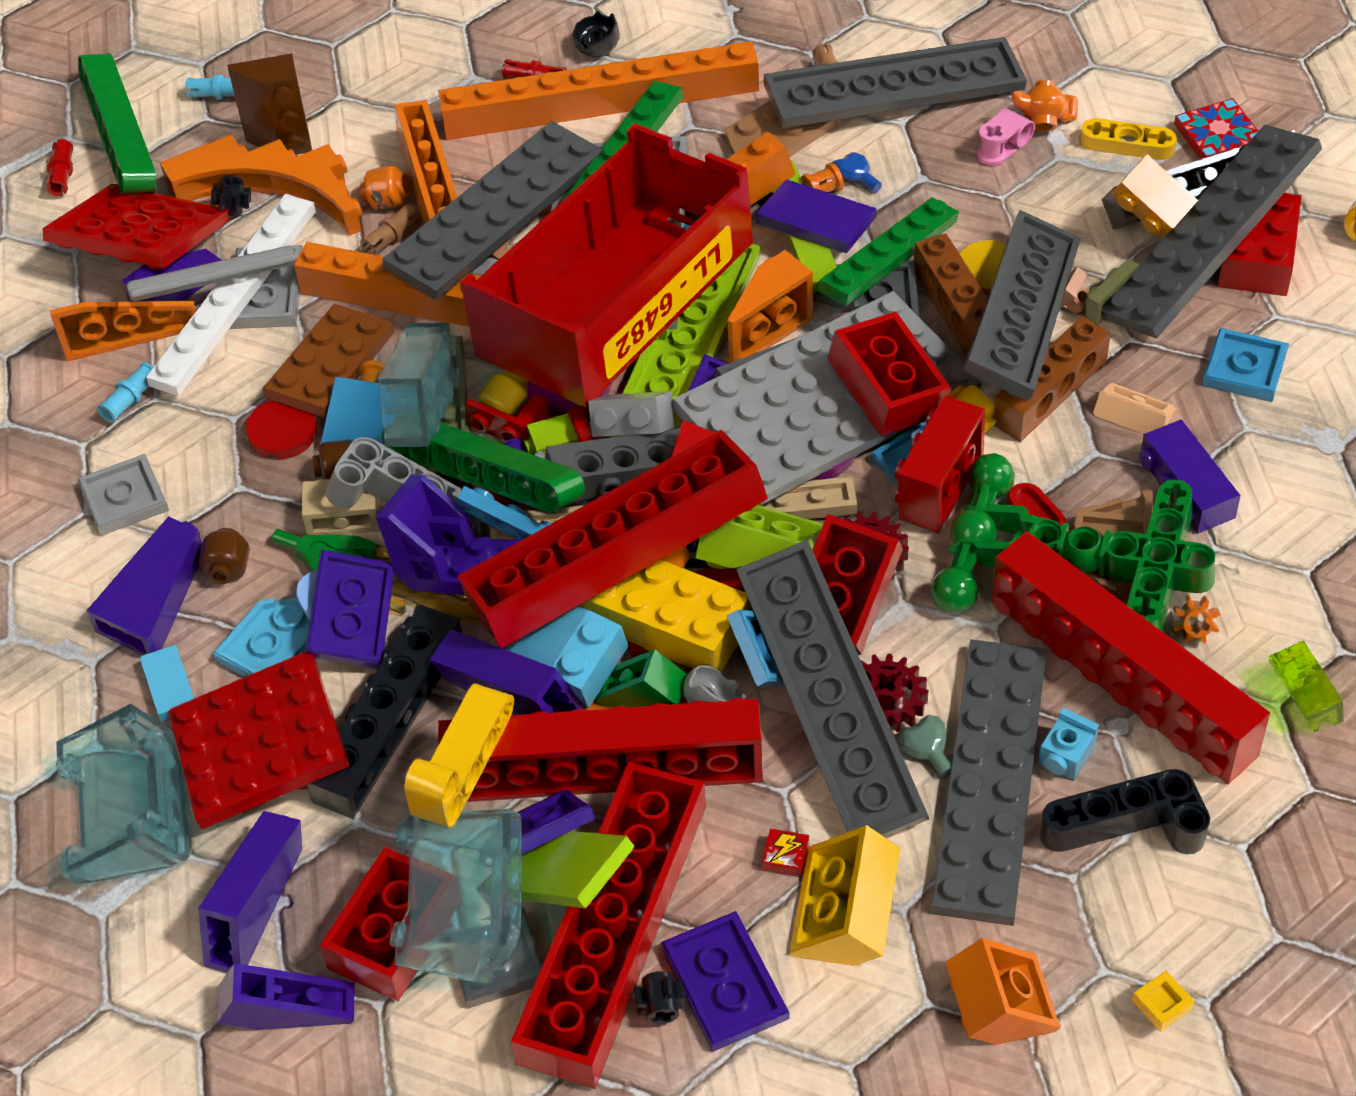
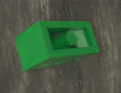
M654 649L616 665L594 701L603 706H625L627 708L650 706L656 703L666 705L680 704L684 696V681L688 674Z

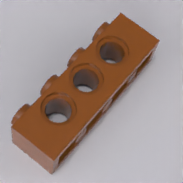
M945 233L915 243V275L967 357L987 296Z
M1081 316L1048 347L1036 389L1029 401L1019 396L1011 395L1004 389L995 396L993 418L996 422L993 426L1017 441L1022 442L1107 361L1111 332Z

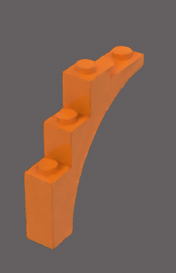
M232 134L160 162L166 186L173 197L189 201L211 196L213 183L219 184V179L224 176H237L244 180V187H251V192L282 196L288 194L314 202L316 208L336 220L349 236L362 231L359 217L363 216L362 209L356 198L351 199L349 197V191L345 182L344 173L348 171L342 155H336L329 144L296 157L292 149L287 150L280 139L247 151L244 144L238 145Z

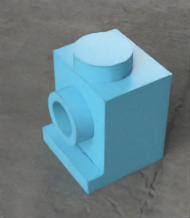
M1063 708L1059 719L1041 745L1039 764L1045 766L1048 771L1055 775H1063L1074 781L1096 746L1099 724Z

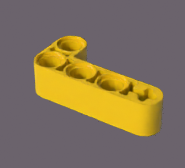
M473 684L469 688L430 762L417 758L413 761L407 772L404 791L412 816L447 828H452L455 825L510 720L514 706L513 695L479 684Z

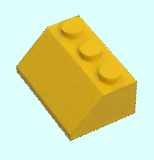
M867 825L809 846L789 954L798 958L851 966L882 957L886 945L900 847Z

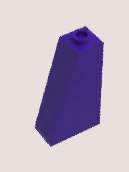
M169 516L87 609L96 633L141 655H146L163 648L199 567L198 560L202 541L199 530L193 524L187 521L180 522Z
M450 629L443 641L438 645L430 659L431 663L446 681L466 691L473 684H479L513 695V715L531 714L537 711L553 713L586 709L556 668L503 648L500 649V647Z
M263 811L199 905L198 912L205 967L228 973L234 963L249 964L302 852L301 820Z

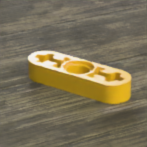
M1100 118L1086 120L1082 124L1080 137L1081 144L1090 150L1143 158L1148 154L1152 159L1165 160L1172 157L1175 153L1177 141L1176 134L1168 128ZM1123 136H1131L1134 137L1136 141L1126 142L1121 140L1120 138Z

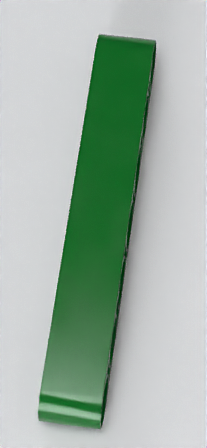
M112 54L79 55L78 71L80 81L120 193L155 192L156 174L154 165Z
M412 414L390 424L382 431V440L386 447L418 465L546 512L553 513L582 498L585 493L582 477L570 467L418 414Z

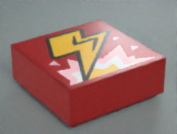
M770 828L762 859V870L802 877L809 847V835Z

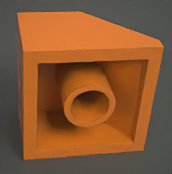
M768 131L726 159L747 168L750 206L779 187L786 179L789 180L796 175L786 146Z
M980 938L945 962L950 976V986L956 995L961 1011L962 1025L969 1038L998 1045L1054 1033L1061 1028L1036 954L989 939Z

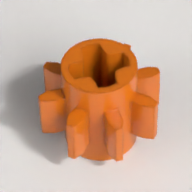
M1186 595L1187 603L1182 607H1173L1175 614L1180 617L1179 620L1172 623L1175 631L1185 629L1183 638L1187 643L1191 641L1192 637L1200 638L1203 643H1206V636L1211 631L1219 632L1218 625L1212 619L1220 616V611L1218 608L1207 609L1209 599L1205 595L1200 601L1192 600L1189 595ZM1201 613L1204 620L1202 622L1196 620L1191 625L1188 618L1190 616L1196 618Z

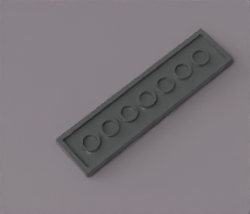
M1006 37L766 73L763 80L764 87L781 128L1025 90L1027 79Z
M550 121L382 258V268L432 299H439L575 184L593 159L602 152V149L554 121Z
M1264 124L1201 195L1194 206L1146 257L1132 277L1119 288L1121 291L1114 294L1112 299H1109L1102 307L1101 314L1104 316V320L1158 338L1322 150L1320 140Z
M1019 210L1014 219L963 367L964 371L972 374L979 380H985L1004 389L1011 395L1019 396L1027 401L1030 400L1036 389L1081 238Z
M808 539L736 569L846 831L849 832L867 825L886 838L929 820L922 799Z
M970 639L931 914L1014 926L1047 649Z

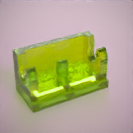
M1304 640L1268 656L1273 670L1281 679L1313 732L1319 731L1320 726L1318 724L1327 717H1329L1334 726L1344 721L1343 700Z

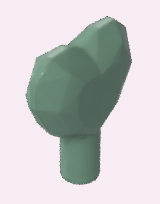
M927 715L920 719L916 727H906L899 731L896 741L902 752L916 759L929 760L941 778L951 774L952 766L942 752L946 743L945 723L938 716Z

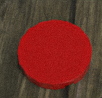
M271 400L256 408L249 416L246 424V434L251 448L259 455L264 457L270 455L276 456V459H287L301 454L311 446L318 426L314 414Z

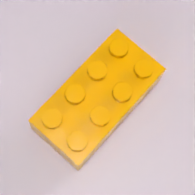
M661 559L652 566L642 569L623 580L620 584L610 587L580 605L583 609L590 610L621 625L627 642L630 641L644 647L648 651L655 649L664 657L692 669L696 666L709 665L720 672L738 646V641L727 615L736 610L752 611L750 601L745 592Z

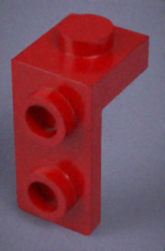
M538 394L532 396L517 417L472 399H468L465 403L469 426L477 432L490 434L502 439L504 442L514 438L522 441L528 440V424L551 418L547 398Z

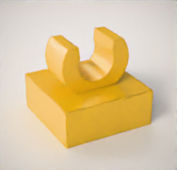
M1166 970L1135 991L1132 997V1002L1160 1032L1193 1010L1195 1004L1192 997Z

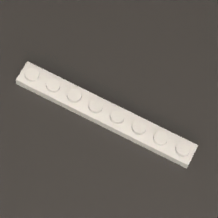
M285 194L238 257L288 245L291 246L315 214L314 202ZM272 270L218 282L146 377L149 387L179 396Z

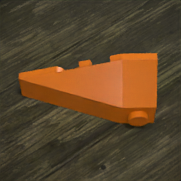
M194 301L82 302L50 310V315L67 362L179 335L197 310Z

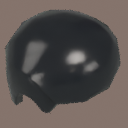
M600 10L593 16L584 17L577 22L572 32L576 48L581 53L591 57L605 56L616 47L620 39L619 26L615 15L611 13L610 16H607Z

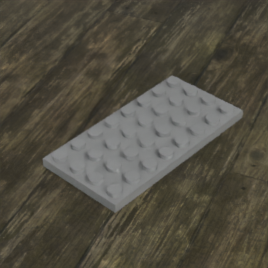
M892 291L674 398L672 405L673 410L682 420L714 433L723 430L754 461L768 497L767 500L758 504L761 506L897 433L896 431L880 437L827 360L835 330L897 312L951 387L950 393L961 384L964 387L971 384L976 385L980 389L982 381L964 371L962 360ZM908 428L899 430L898 433H900V432H902V431H904V430H906V429H908Z

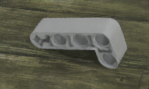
M360 437L350 444L337 462L326 489V497L334 506L350 508L357 503L366 491L387 503L411 474L425 475L456 504H458L457 498L462 489L383 444L368 437ZM469 516L472 525L475 518Z

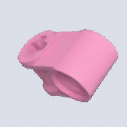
M1008 108L1001 109L996 116L979 128V137L982 142L977 153L978 160L987 166H997L1004 163L1017 150L1027 145L1033 136L1035 123Z

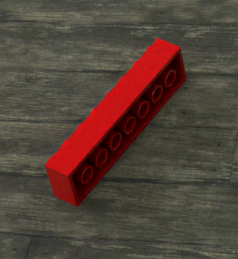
M720 430L459 574L457 578L471 609L500 649L520 640L523 636L537 628L552 622L578 605L586 603L589 599L610 587L620 584L623 580L642 569L652 566L655 562L676 550L684 548L699 537L718 529L721 525L740 514L750 511L756 505L767 500L768 497L757 465L723 430Z
M1028 531L996 556L991 601L1001 614L1010 616L1018 622L1027 634L1040 639L1049 646L1058 658L1067 660L1079 669L1088 681L1097 683L1105 689L1118 704L1127 706L1140 716L1145 725L1152 729H1157L1170 739L1175 748L1192 756L1202 764L1203 768L1210 775L1218 776L1229 785L1259 757L1271 712Z
M734 698L729 701H693L687 704L672 705L656 703L642 707L627 708L625 706H615L610 709H574L568 712L553 713L537 711L531 714L511 715L467 802L549 797L564 789L569 790L574 795L616 792L628 762L702 781L705 786L763 782L762 738L758 699ZM452 719L438 720V746Z
M632 762L627 763L598 834L627 836L634 845V848L587 908L567 906L511 1040L515 1065L596 1089L634 993V987L637 985L705 812L704 782Z

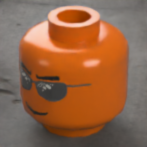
M395 165L373 168L366 172L364 182L360 184V194L363 201L368 202L374 210L382 211L398 208L405 204L407 197L411 194L410 179L406 172L401 171Z

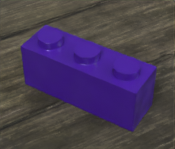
M1182 419L1143 434L1139 459L1143 468L1150 471L1156 478L1159 487L1169 480H1181L1190 485L1192 489V519L1190 525L1197 534L1236 519L1241 495Z

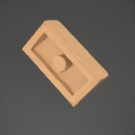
M1110 383L1099 392L1093 414L1098 418L1145 434L1168 425L1175 413L1176 407L1164 401Z

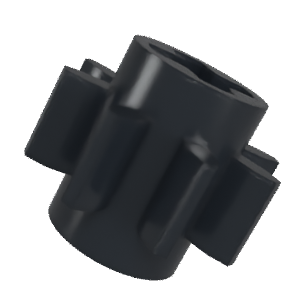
M224 176L219 179V184L213 183L211 205H218L221 211L228 209V216H238L242 214L243 208L249 209L251 187H244V180L242 178Z
M657 971L649 973L642 978V987H634L637 1015L647 1014V1020L652 1024L673 1022L679 1017L678 1009H686L687 1007L683 981L678 980L674 982L673 975L669 972Z

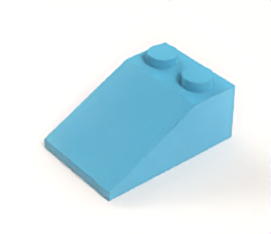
M575 607L552 622L523 636L520 640L505 646L503 649L556 668L583 706L589 709L628 648V643L621 625L590 610Z

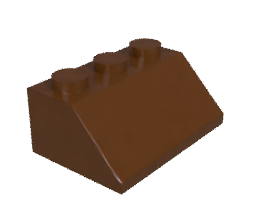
M292 53L227 65L246 142L261 147L280 139L287 150L292 149L295 155L312 151L306 114Z

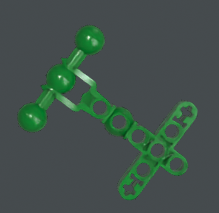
M991 453L978 457L970 466L968 480L975 493L971 505L961 506L962 513L958 514L951 523L950 537L953 544L948 547V553L953 555L954 558L951 567L938 572L933 579L931 596L940 610L950 614L963 613L971 609L977 601L979 594L978 583L972 575L975 562L979 565L995 568L996 556L1028 531L1083 573H1092L1099 569V576L1101 577L1108 575L1111 579L1133 583L1127 606L1142 617L1143 615L1146 616L1145 619L1163 631L1173 590L1188 593H1204L1213 587L1215 583V552L1208 545L1186 541L1192 519V489L1184 481L1169 480L1160 485L1146 534L1127 531L1111 533V530H1106L1103 536L1098 530L1088 526L1077 527L1069 531V524L1064 523L1060 525L1051 519L1029 515L1028 509L1024 506L994 504L996 498L1007 494L1012 488L1015 472L1012 464L1006 457ZM997 530L1015 534L1013 540L1010 542L996 541Z

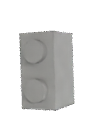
M672 391L603 395L588 401L592 437L659 434L675 427Z

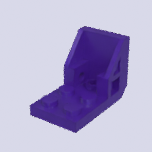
M411 474L376 515V520L396 577L413 591L465 595L457 578L459 574L521 541V539L476 538L468 513L425 475Z

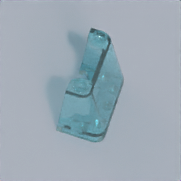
M129 704L56 742L57 771L62 778L78 786L81 846L74 844L62 851L60 867L63 877L81 885L167 869L187 861L190 848L184 773L174 733L168 727L133 704Z
M506 809L462 811L452 828L409 815L406 821L401 820L395 834V844L400 845L401 854L410 856L408 911L402 922L397 921L394 924L390 937V945L395 947V965L491 985L514 951L521 930V815L519 812Z

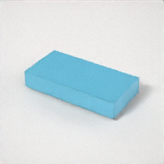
M176 645L139 657L161 722L170 719L168 711L171 708L194 699Z

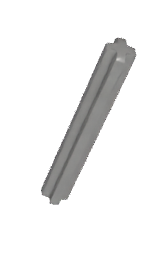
M288 245L129 281L127 283V290L131 301L143 300L292 266L296 261V256L292 246Z

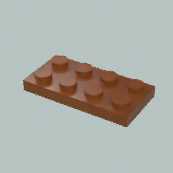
M334 303L264 385V398L326 418L335 377L357 380L360 376L359 369L361 364L365 361L373 360L395 333L394 322Z

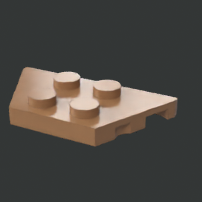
M769 100L725 129V139L729 149L735 154L768 131L786 146L789 157L837 127L838 120L781 128Z
M1153 490L1141 491L1139 498L1124 502L1119 497L1108 500L1099 506L1091 505L1076 509L1074 529L1088 526L1098 530L1103 536L1106 530H1111V533L1127 531L1146 534L1152 514ZM1099 569L1092 573H1084L1127 605L1133 583L1111 579L1108 575L1101 577L1099 576Z

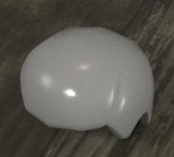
M709 665L696 666L684 681L683 690L688 703L693 701H729L734 698L745 699L746 697L744 693L738 695L737 680H727L720 671Z

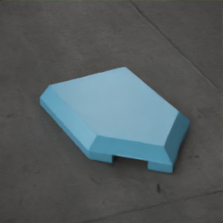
M297 596L275 601L274 598L258 601L212 653L213 657L221 665L246 677L305 652L309 619L299 605Z

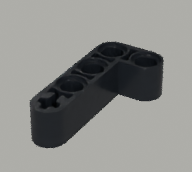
M1168 769L1048 803L1044 807L1042 814L1040 840L1049 850L1063 852L1161 825L1169 843L1176 851L1187 855L1195 854L1204 847L1210 824V815L1190 775L1183 770ZM1169 793L1176 794L1178 797L1170 796ZM1133 803H1134V804H1138V805H1140V806H1142V807H1135V806H1132V805H1130V804H1133ZM1091 814H1100L1104 817H1095ZM1184 826L1192 827L1195 830H1188Z

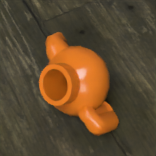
M1037 81L1027 94L1021 91L1011 93L1013 104L1022 110L1025 117L1035 123V130L1037 131L1054 130L1057 128V120L1067 122L1074 121L1078 117L1077 97L1064 95L1055 86L1053 81Z

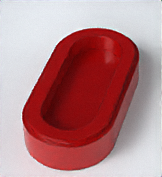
M578 405L567 409L566 413L569 415L579 442L594 440L581 407Z
M1019 483L1014 485L1008 492L1007 505L1024 506L1028 509L1029 515L1051 519L1060 525L1066 523L1064 514L1038 486L1031 483Z

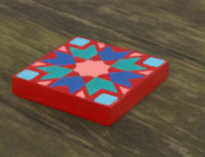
M1233 98L1175 115L1174 125L1200 160L1245 146L1258 132V129Z

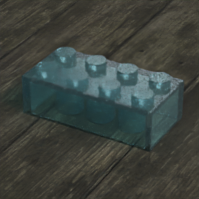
M449 322L407 323L378 378L385 447H429L434 434L439 433L440 420L446 417L447 405L452 403L454 389L459 388L460 382L459 369L453 368L452 356L456 355L455 335H450Z

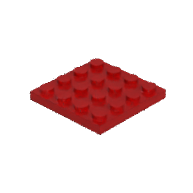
M112 183L43 227V241L55 243L60 248L85 250L90 255L116 257L120 262L146 264L150 269H164L229 222L228 209L221 211L216 206L158 193L121 194L118 185Z
M305 651L169 709L168 712L195 820L201 830L350 767L321 673L313 654H305Z

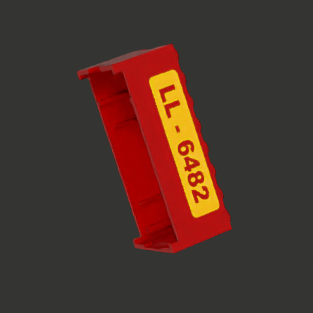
M634 123L627 130L628 142L477 280L474 275L469 273L460 282L475 356L587 408L589 400L596 399L753 243L748 172L746 167L711 153L706 154L705 161L673 149L671 137ZM680 209L700 216V218L696 221L679 214ZM672 217V219L689 225L690 227L688 229H685L671 222H668V220Z

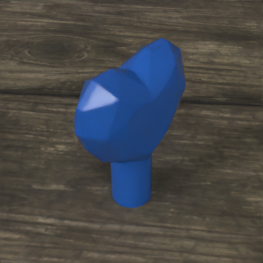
M850 152L844 158L831 162L838 167L843 180L860 182L872 193H877L882 187V183L869 173L870 166L864 155Z

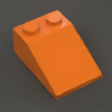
M783 250L774 257L768 258L763 264L758 266L728 318L729 363L770 348L813 320V272L787 250Z

